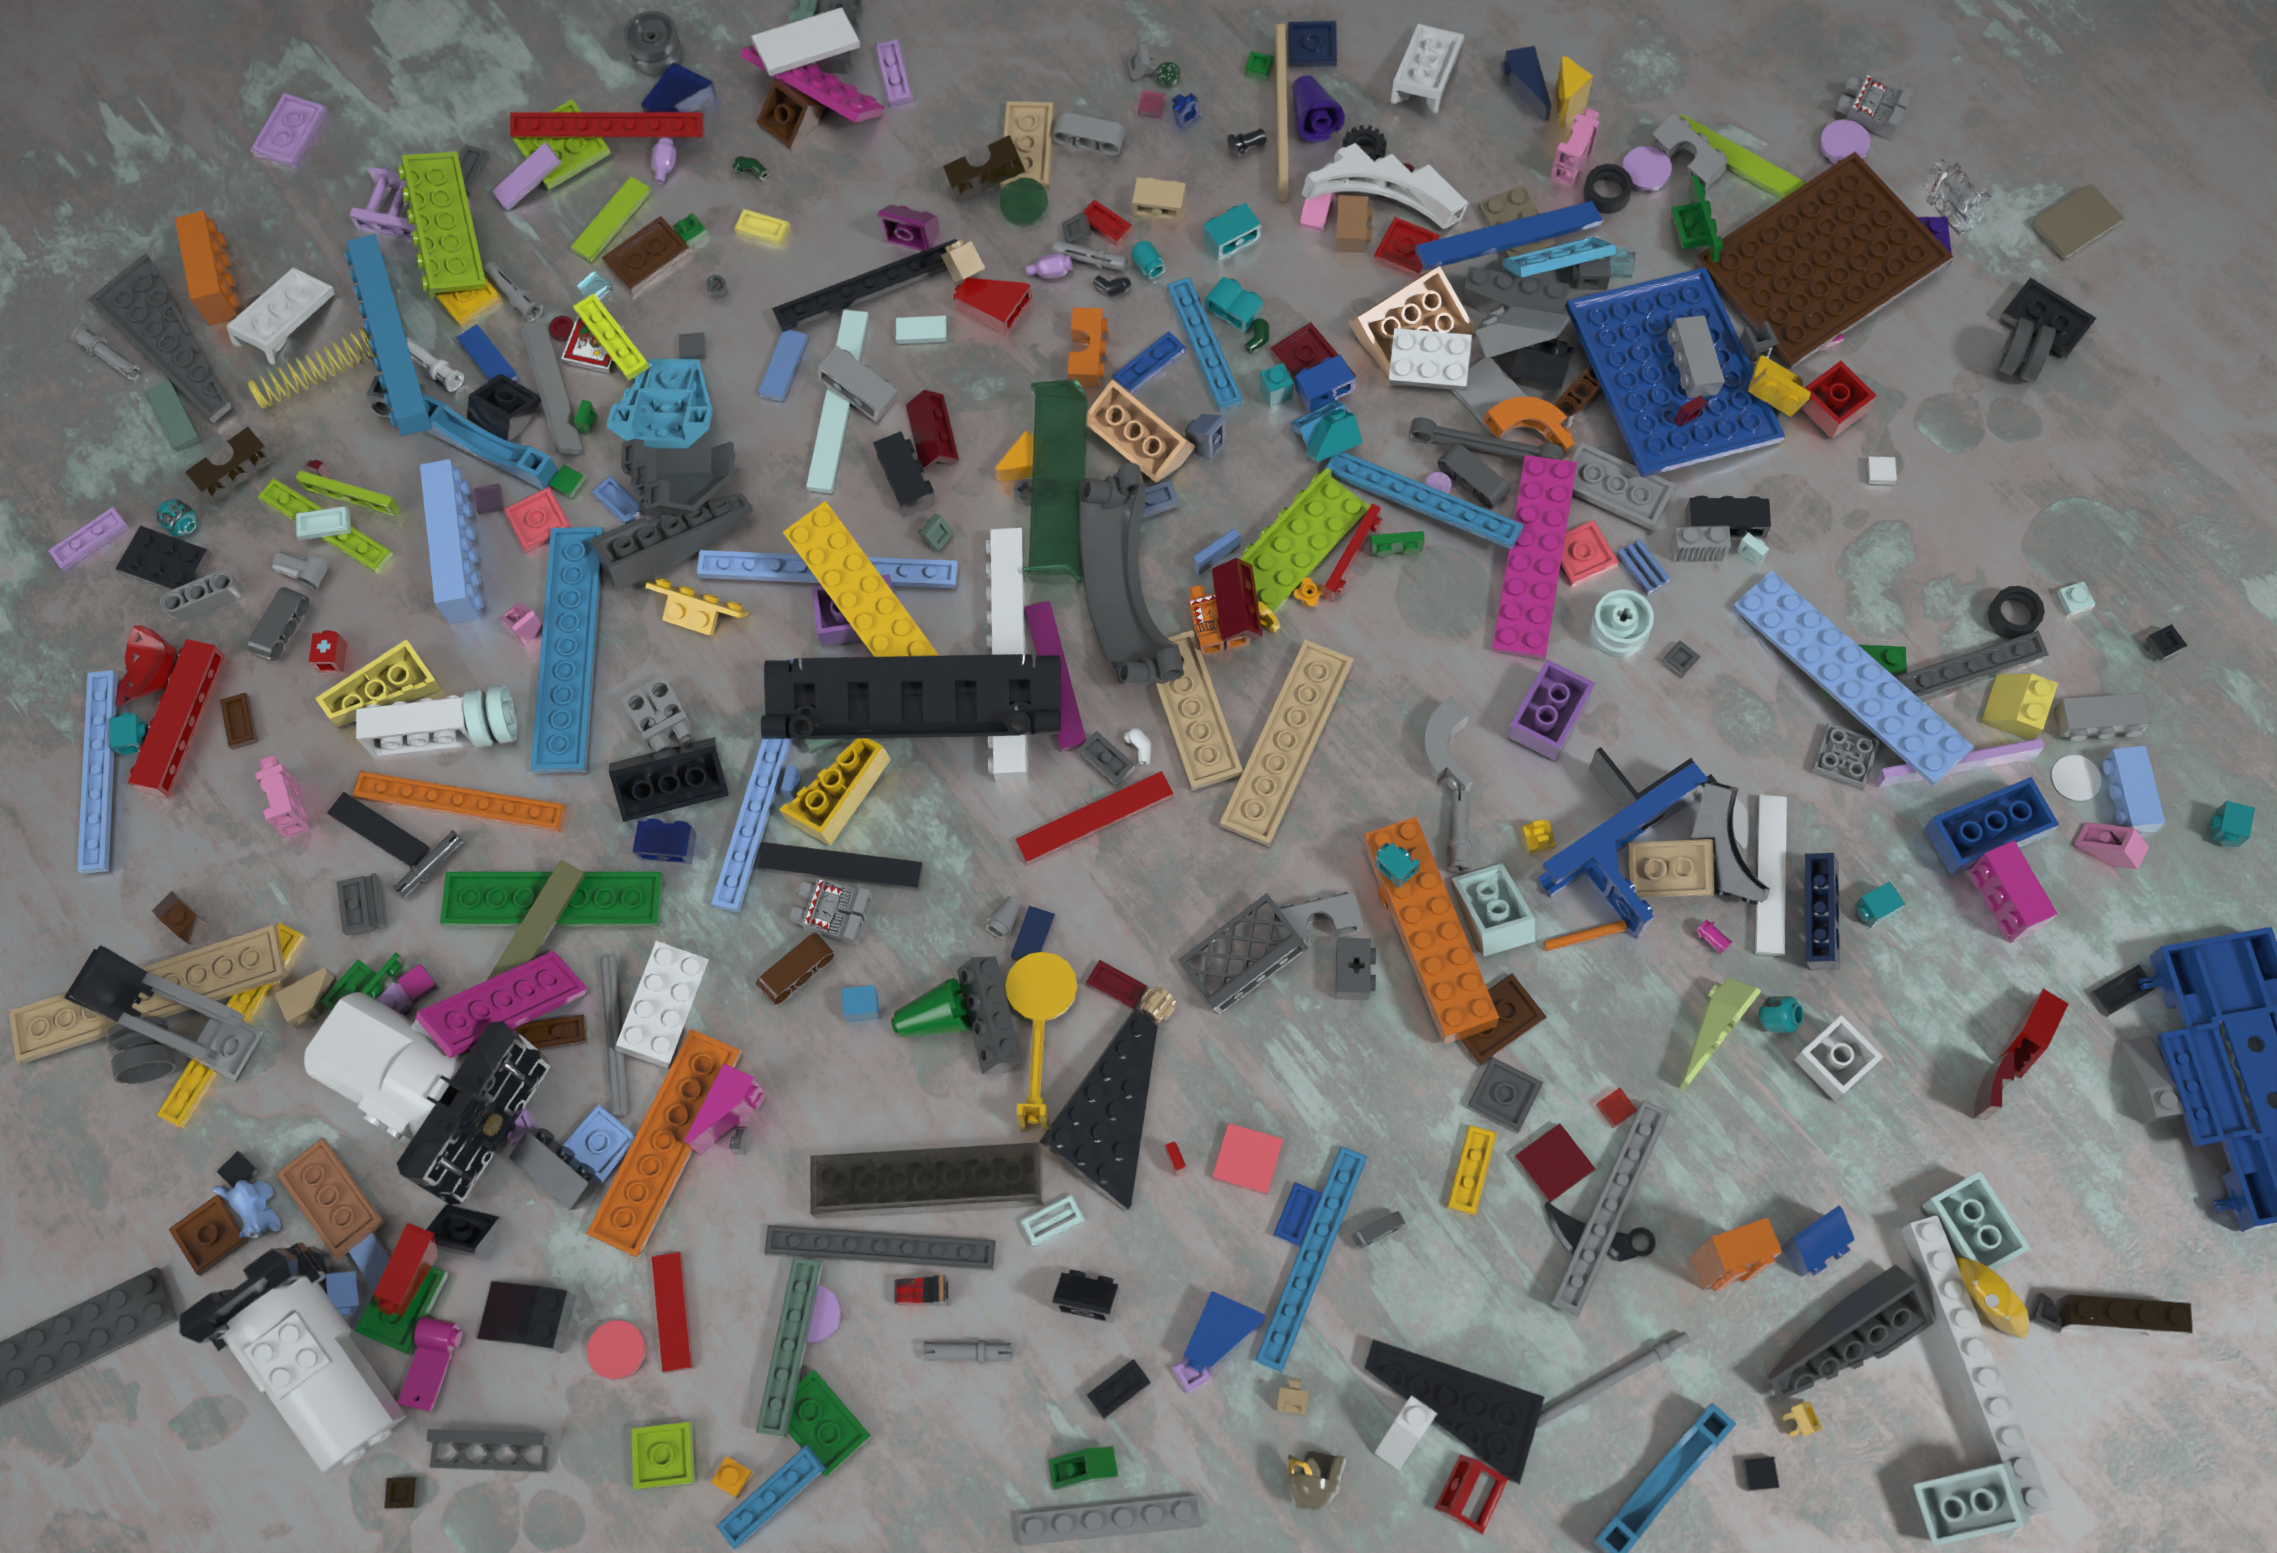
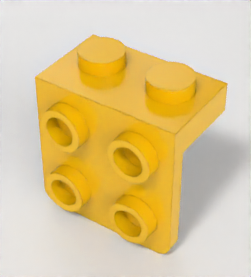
M1760 356L1757 359L1748 392L1757 398L1762 399L1791 417L1809 400L1811 394L1810 391L1802 387L1803 380L1796 374L1765 356Z

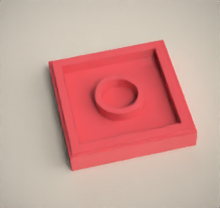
M550 487L503 509L525 553L550 542L551 528L571 527Z
M1594 520L1566 532L1560 568L1571 587L1618 566L1619 561Z
M1228 1123L1212 1179L1268 1195L1283 1139Z

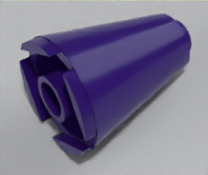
M1304 75L1296 79L1292 85L1299 134L1306 141L1313 143L1330 139L1329 135L1334 131L1338 133L1345 122V114L1342 107L1312 76Z

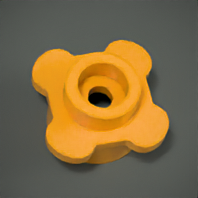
M1306 577L1302 579L1300 588L1294 591V597L1297 600L1300 599L1303 604L1314 607L1317 605L1320 595H1323L1324 586L1317 585L1312 582L1311 578Z

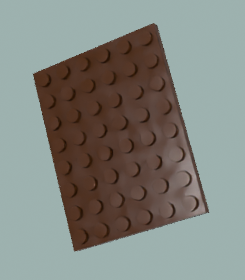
M1853 152L1722 239L1723 251L1719 252L1718 262L1713 263L1708 248L1695 257V262L1700 268L1706 267L1712 282L1758 333L1763 322H1769L1780 343L1774 345L1773 350L1792 369L1949 264L1954 256L1856 152Z

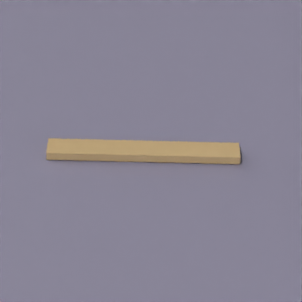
M1277 24L1275 48L1278 201L1282 203L1288 202L1289 192L1285 24Z

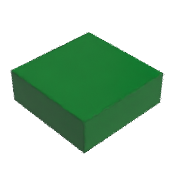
M1251 51L1244 70V76L1268 81L1274 56Z
M582 400L575 416L574 423L580 434H590L597 413L591 401Z
M563 464L549 485L552 489L572 499L586 478L581 473Z

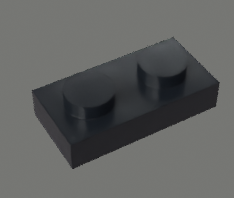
M1132 1359L1089 1392L1087 1397L1105 1420L1152 1383L1137 1362Z

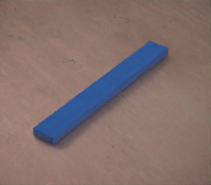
M1593 201L1419 244L1416 246L1415 252L1426 271L1601 225L1603 219Z

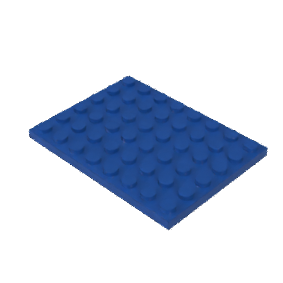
M1706 267L1567 300L1565 304L1566 310L1641 478L1779 443L1786 437L1771 405L1748 392L1754 372L1753 366L1745 353ZM1705 315L1725 382L1717 395L1703 397L1706 404L1699 417L1679 427L1674 422V419L1680 407L1695 398H1687L1685 389L1681 387V374L1679 367L1675 366L1674 351L1672 345L1668 343L1667 333L1676 318Z

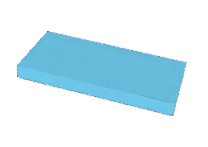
M1594 236L1504 258L1502 260L1503 269L1520 277H1526L1615 255L1616 246Z

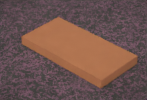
M323 1137L276 1173L337 1260L386 1223L331 1145Z

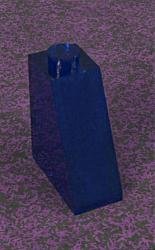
M673 62L642 101L641 107L643 112H695L715 100L717 93L713 81Z

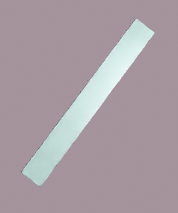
M843 310L836 346L842 350H848L860 362L869 314L862 311ZM828 386L806 488L807 491L833 494L851 403Z

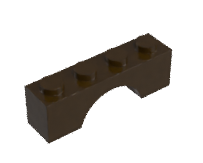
M2073 1294L2058 1299V1311L2062 1319V1330H2129L2144 1332L2150 1336L2181 1338L2193 1333L2191 1303Z

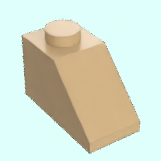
M324 967L274 994L286 1021L296 1029L304 1028L314 1023V1019L322 1016L325 1005L321 1003V1000L333 988L336 981L335 975Z

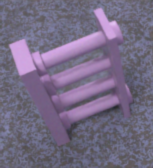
M370 167L368 171L376 186L367 207L363 209L353 207L349 215L359 230L412 241L411 232L414 231L413 224H408L406 218L398 217L404 204L402 187H405L404 181L399 180L398 172H393L387 168ZM386 187L398 189L389 213L382 214L376 212Z

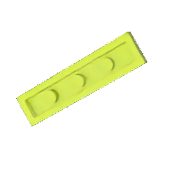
M594 293L573 306L575 312L628 381L650 368L648 362Z

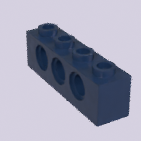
M1834 853L1805 854L1806 963L1811 970H1840L1839 862Z

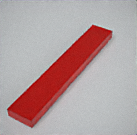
M1160 771L1026 833L1015 840L1028 865L1174 797V793L1163 772Z

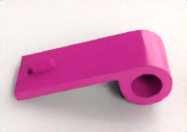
M426 1316L419 1320L414 1335L417 1350L398 1399V1405L432 1412L454 1349L460 1345L463 1333L462 1330H459V1324Z

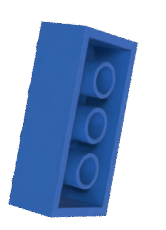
M2030 777L1937 815L1929 821L1924 829L1950 876L1972 868L1984 853L2015 840L2018 847L2021 848L2045 838L2059 826V823L2033 778Z

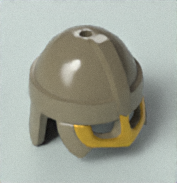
M1309 1451L1306 1454L1305 1460L1301 1461L1289 1454L1287 1483L1291 1500L1295 1507L1304 1510L1306 1508L1317 1510L1327 1506L1335 1495L1339 1494L1340 1481L1347 1458ZM1298 1466L1302 1467L1301 1474L1297 1473Z

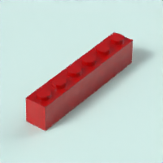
M186 639L183 647L180 648L174 670L168 676L165 692L159 698L156 714L149 723V731L145 741L139 747V756L129 772L128 783L138 792L164 798L169 797L225 658V655L216 645Z

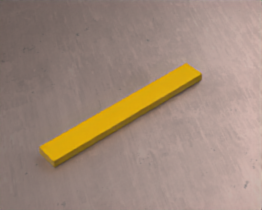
M279 922L276 927L278 928L286 967L305 936ZM277 981L232 995L226 1006L245 1016L243 1020L250 1024ZM191 1059L156 1115L183 1129L218 1073Z

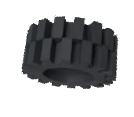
M1359 125V130L1353 127L1351 132L1347 131L1346 136L1343 138L1342 147L1346 148L1354 143L1358 146L1368 145L1373 148V151L1367 155L1375 162L1378 158L1386 156L1387 142L1386 139L1384 140V134H1379L1380 130L1378 128L1372 131V126L1368 125L1367 129H1364V125Z

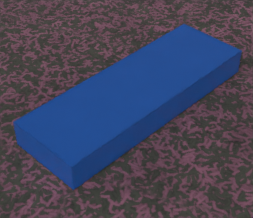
M478 324L456 337L489 381L499 374H503L515 382L520 379Z
M1168 331L1112 375V379L1133 394L1184 354L1186 347Z

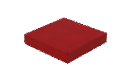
M1394 217L1374 254L1373 260L1414 277H1419L1424 267L1415 252L1416 246L1439 240L1440 234Z

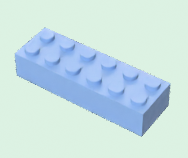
M451 459L421 464L420 471L434 603L450 625L481 619L480 609H483L484 605L477 587L481 585V579L478 570H475L478 554L472 543V540L476 539L473 525H470V517H473L471 503L467 499V495L471 494L469 482L467 479H463L461 469L456 468Z

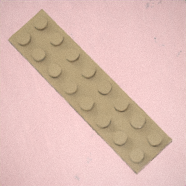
M1306 639L1304 640L1222 816L1220 827L1270 847L1350 672L1354 658Z

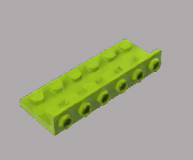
M442 152L402 155L401 165H397L399 180L404 181L405 187H402L403 201L409 204V209L406 211L408 224H413L414 231L411 232L413 247H418L419 254H416L417 267L423 270L424 276H421L422 290L427 291L428 299L430 300L434 299L435 293L485 289L486 282L458 153Z
M1328 467L1322 473L1318 472L1310 481V486L1305 491L1302 489L1297 493L1293 504L1289 508L1285 507L1280 511L1275 523L1272 526L1267 525L1262 530L1255 544L1250 543L1240 558L1253 566L1258 603L1260 601L1264 603L1273 614L1302 585V579L1310 577L1363 520L1370 507L1366 502L1332 478V470Z

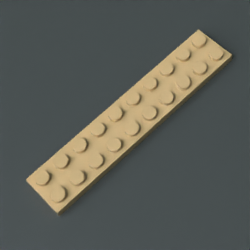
M274 925L142 967L143 970L214 1001L287 978L278 928ZM67 992L10 1010L9 1018L15 1061L19 1064H24L106 1037V1032L117 1025V1023L64 999ZM140 993L138 997L142 998L140 1004L134 1003L132 1005L134 1009L141 1012L140 1018H165L191 1009L156 993L152 997Z

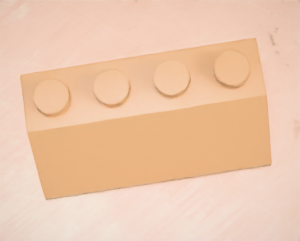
M1113 379L1081 419V421L1130 462L1138 464L1141 471L1156 483L1178 469L1196 447L1129 390Z

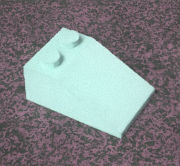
M1503 863L1451 878L1471 935L1483 957L1535 941V917Z

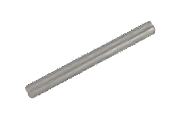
M605 955L600 958L611 1110L614 1116H624L628 1114L624 1053L615 1051V1046L622 1030L617 961L614 955Z

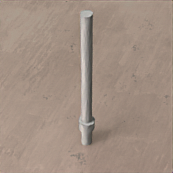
M1682 1332L1666 1342L1663 1340L1652 1346V1350L1542 1411L1536 1427L1539 1428L1652 1363L1668 1359L1672 1356V1352L1690 1343V1338L1686 1332Z

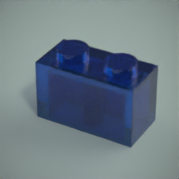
M653 818L647 819V821H638L633 853L638 860L692 865L697 833L692 825L684 821H674L673 824L663 823V821Z

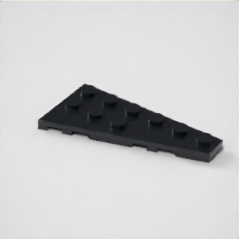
M1373 1339L1364 1367L1367 1371L1407 1401L1413 1396L1437 1413L1433 1421L1520 1485L1544 1402V1396Z

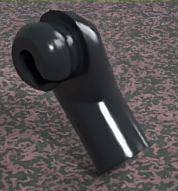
M1098 275L1093 281V286L1109 297H1115L1126 293L1131 288V281L1126 277L1108 281Z

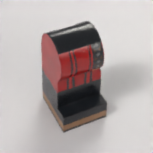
M945 1275L919 1277L917 1279L894 1280V1305L949 1306V1279Z

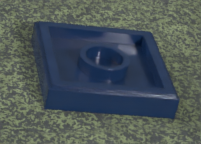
M1336 21L1288 22L1289 67L1337 66Z

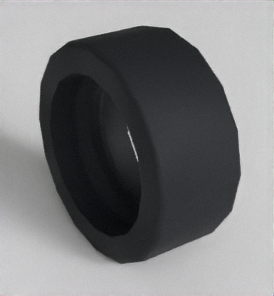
M1616 164L1598 165L1586 177L1583 196L1586 202L1593 201L1599 213L1611 214L1619 212L1626 207L1630 200L1633 181L1630 174ZM1611 180L1619 184L1622 188V194L1613 198L1603 197L1594 190L1593 186L1598 181Z
M2009 586L2001 590L1990 604L1988 619L1990 625L1998 634L2014 639L2033 633L2043 621L2045 609L2038 594L2031 589L2022 586ZM2008 600L2021 602L2031 613L2030 622L2026 625H2016L2009 622L2001 612V605Z

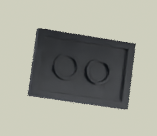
M2031 277L2000 316V318L2013 326L2019 317L2033 321L2034 329L2031 337H2033L2037 328L2042 324L2056 328L2051 350L2064 358L2068 357L2096 320V317Z
M140 525L115 569L120 574L171 591L197 580L211 553L203 547Z

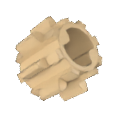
M1156 986L1154 990L1149 988L1142 996L1140 1009L1152 1021L1160 1023L1162 1019L1167 1021L1174 1013L1176 999L1163 987Z

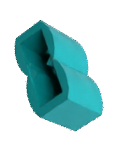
M1222 277L1205 297V308L1208 311L1226 320L1231 326L1244 333L1247 332L1252 326L1253 321L1263 312L1264 302L1261 297L1253 291L1243 290L1240 283L1235 279Z

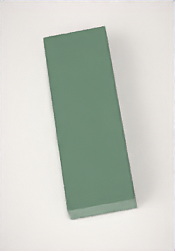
M170 380L146 391L177 452L201 441Z

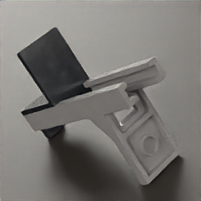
M102 945L97 950L93 949L64 999L87 1011L162 1043L234 1082L263 1034L261 1030L243 1020L245 1016L233 1008L153 975ZM140 993L149 997L156 993L198 1011L210 1019L197 1041L194 1042L140 1018L141 1012L134 1009L132 1005L134 1003L140 1004L142 1000L141 997H138Z

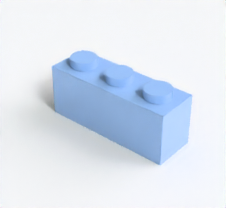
M2146 745L2112 749L2104 758L2103 770L2109 777V793L2111 799L2115 801L2117 809L2116 822L2118 826L2136 828L2139 834L2156 832L2166 822Z

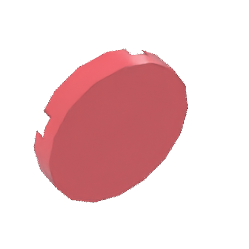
M622 1320L608 1321L599 1326L591 1335L587 1345V1359L591 1368L600 1376L611 1380L625 1379L634 1374L640 1368L639 1366L646 1355V1341L642 1332L633 1324Z

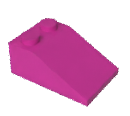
M723 1064L684 1140L697 1154H703L735 1129L736 1126H739L749 1118L754 1109L760 1108L765 1095L763 1094L764 1089L755 1077Z

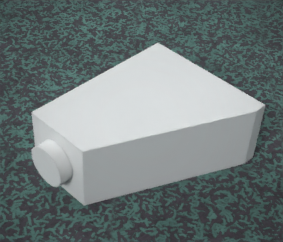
M1411 1396L1374 1454L1399 1471L1437 1413Z

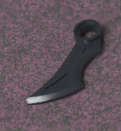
M1546 1202L1544 1205L1554 1232L1565 1248L1573 1255L1587 1223L1569 1216L1549 1202ZM1635 1228L1629 1234L1616 1231L1608 1253L1618 1262L1634 1258L1643 1259L1653 1252L1656 1240L1652 1232L1646 1228ZM1637 1235L1644 1236L1648 1240V1248L1644 1251L1636 1250L1632 1245V1239Z

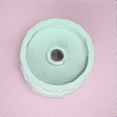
M1621 589L1606 594L1597 604L1591 621L1590 634L1593 643L1601 652L1612 657L1624 658L1633 656L1643 648L1653 627L1654 613L1652 607L1644 596L1635 591Z
M506 685L491 686L488 688L487 694L482 689L465 691L463 697L464 716L469 736L476 748L492 746L495 738L500 744L516 741L517 719L513 701Z

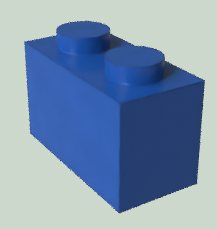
M1341 354L1334 358H1326L1319 365L1311 369L1305 368L1295 376V390L1309 412L1353 392L1355 388V377Z

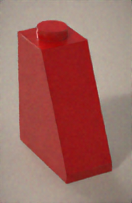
M966 278L961 285L959 284L955 288L953 299L956 310L1006 336L1032 300L1031 285L1024 282Z
M2043 988L2030 1003L1998 1059L2008 1051L2014 1052V1074L2022 1078L2049 1047L2069 1003Z
M409 1222L406 1224L374 1292L377 1308L388 1315H393V1313L400 1316L404 1315L438 1258L434 1233Z

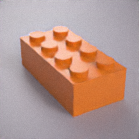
M204 210L176 217L175 223L190 300L210 326L235 319L238 316L237 308L240 307V302L233 291V287H236V282L229 271V267H232V262L225 251V247H228V242L224 233H219L215 220L213 218L210 219Z
M1767 1217L1712 1236L1690 1258L1703 1290L1713 1288V1291L1717 1292L1730 1287V1284L1736 1282V1279L1740 1278L1742 1283L1758 1277V1274L1764 1272L1763 1270L1776 1263L1775 1258L1782 1253V1250Z

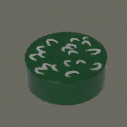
M1173 62L1160 64L1156 70L1157 82L1164 87L1175 86L1180 81V68Z

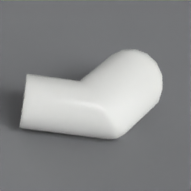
M1132 728L1126 731L1124 734L1125 742L1130 745L1134 744L1138 749L1137 764L1141 766L1150 765L1151 741L1140 729Z

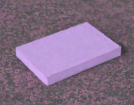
M283 93L250 151L255 156L296 168L327 115L328 109L324 105Z

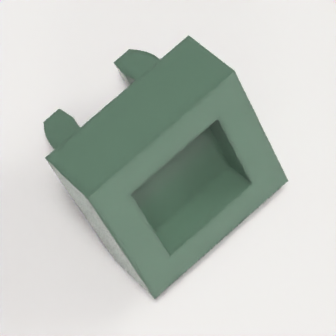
M934 514L931 519L926 521V525L918 530V533L932 550L939 551L954 532L941 515Z

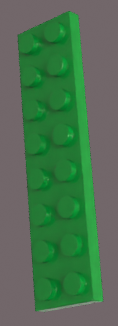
M446 872L440 924L443 927H520L553 872ZM584 872L586 873L584 879L554 926L659 927L664 875L662 872Z

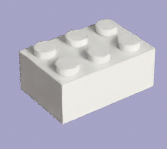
M1394 328L1389 373L1390 384L1466 391L1472 335Z

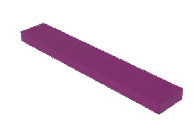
M1046 601L1025 606L1036 655L1061 656V732L1057 734L1061 752L1079 748L1086 742V737L1051 603Z

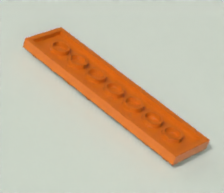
M693 1029L689 1030L586 1233L588 1236L636 1258H640L693 1152V1149L684 1140L723 1064L735 1068L742 1054L739 1049Z

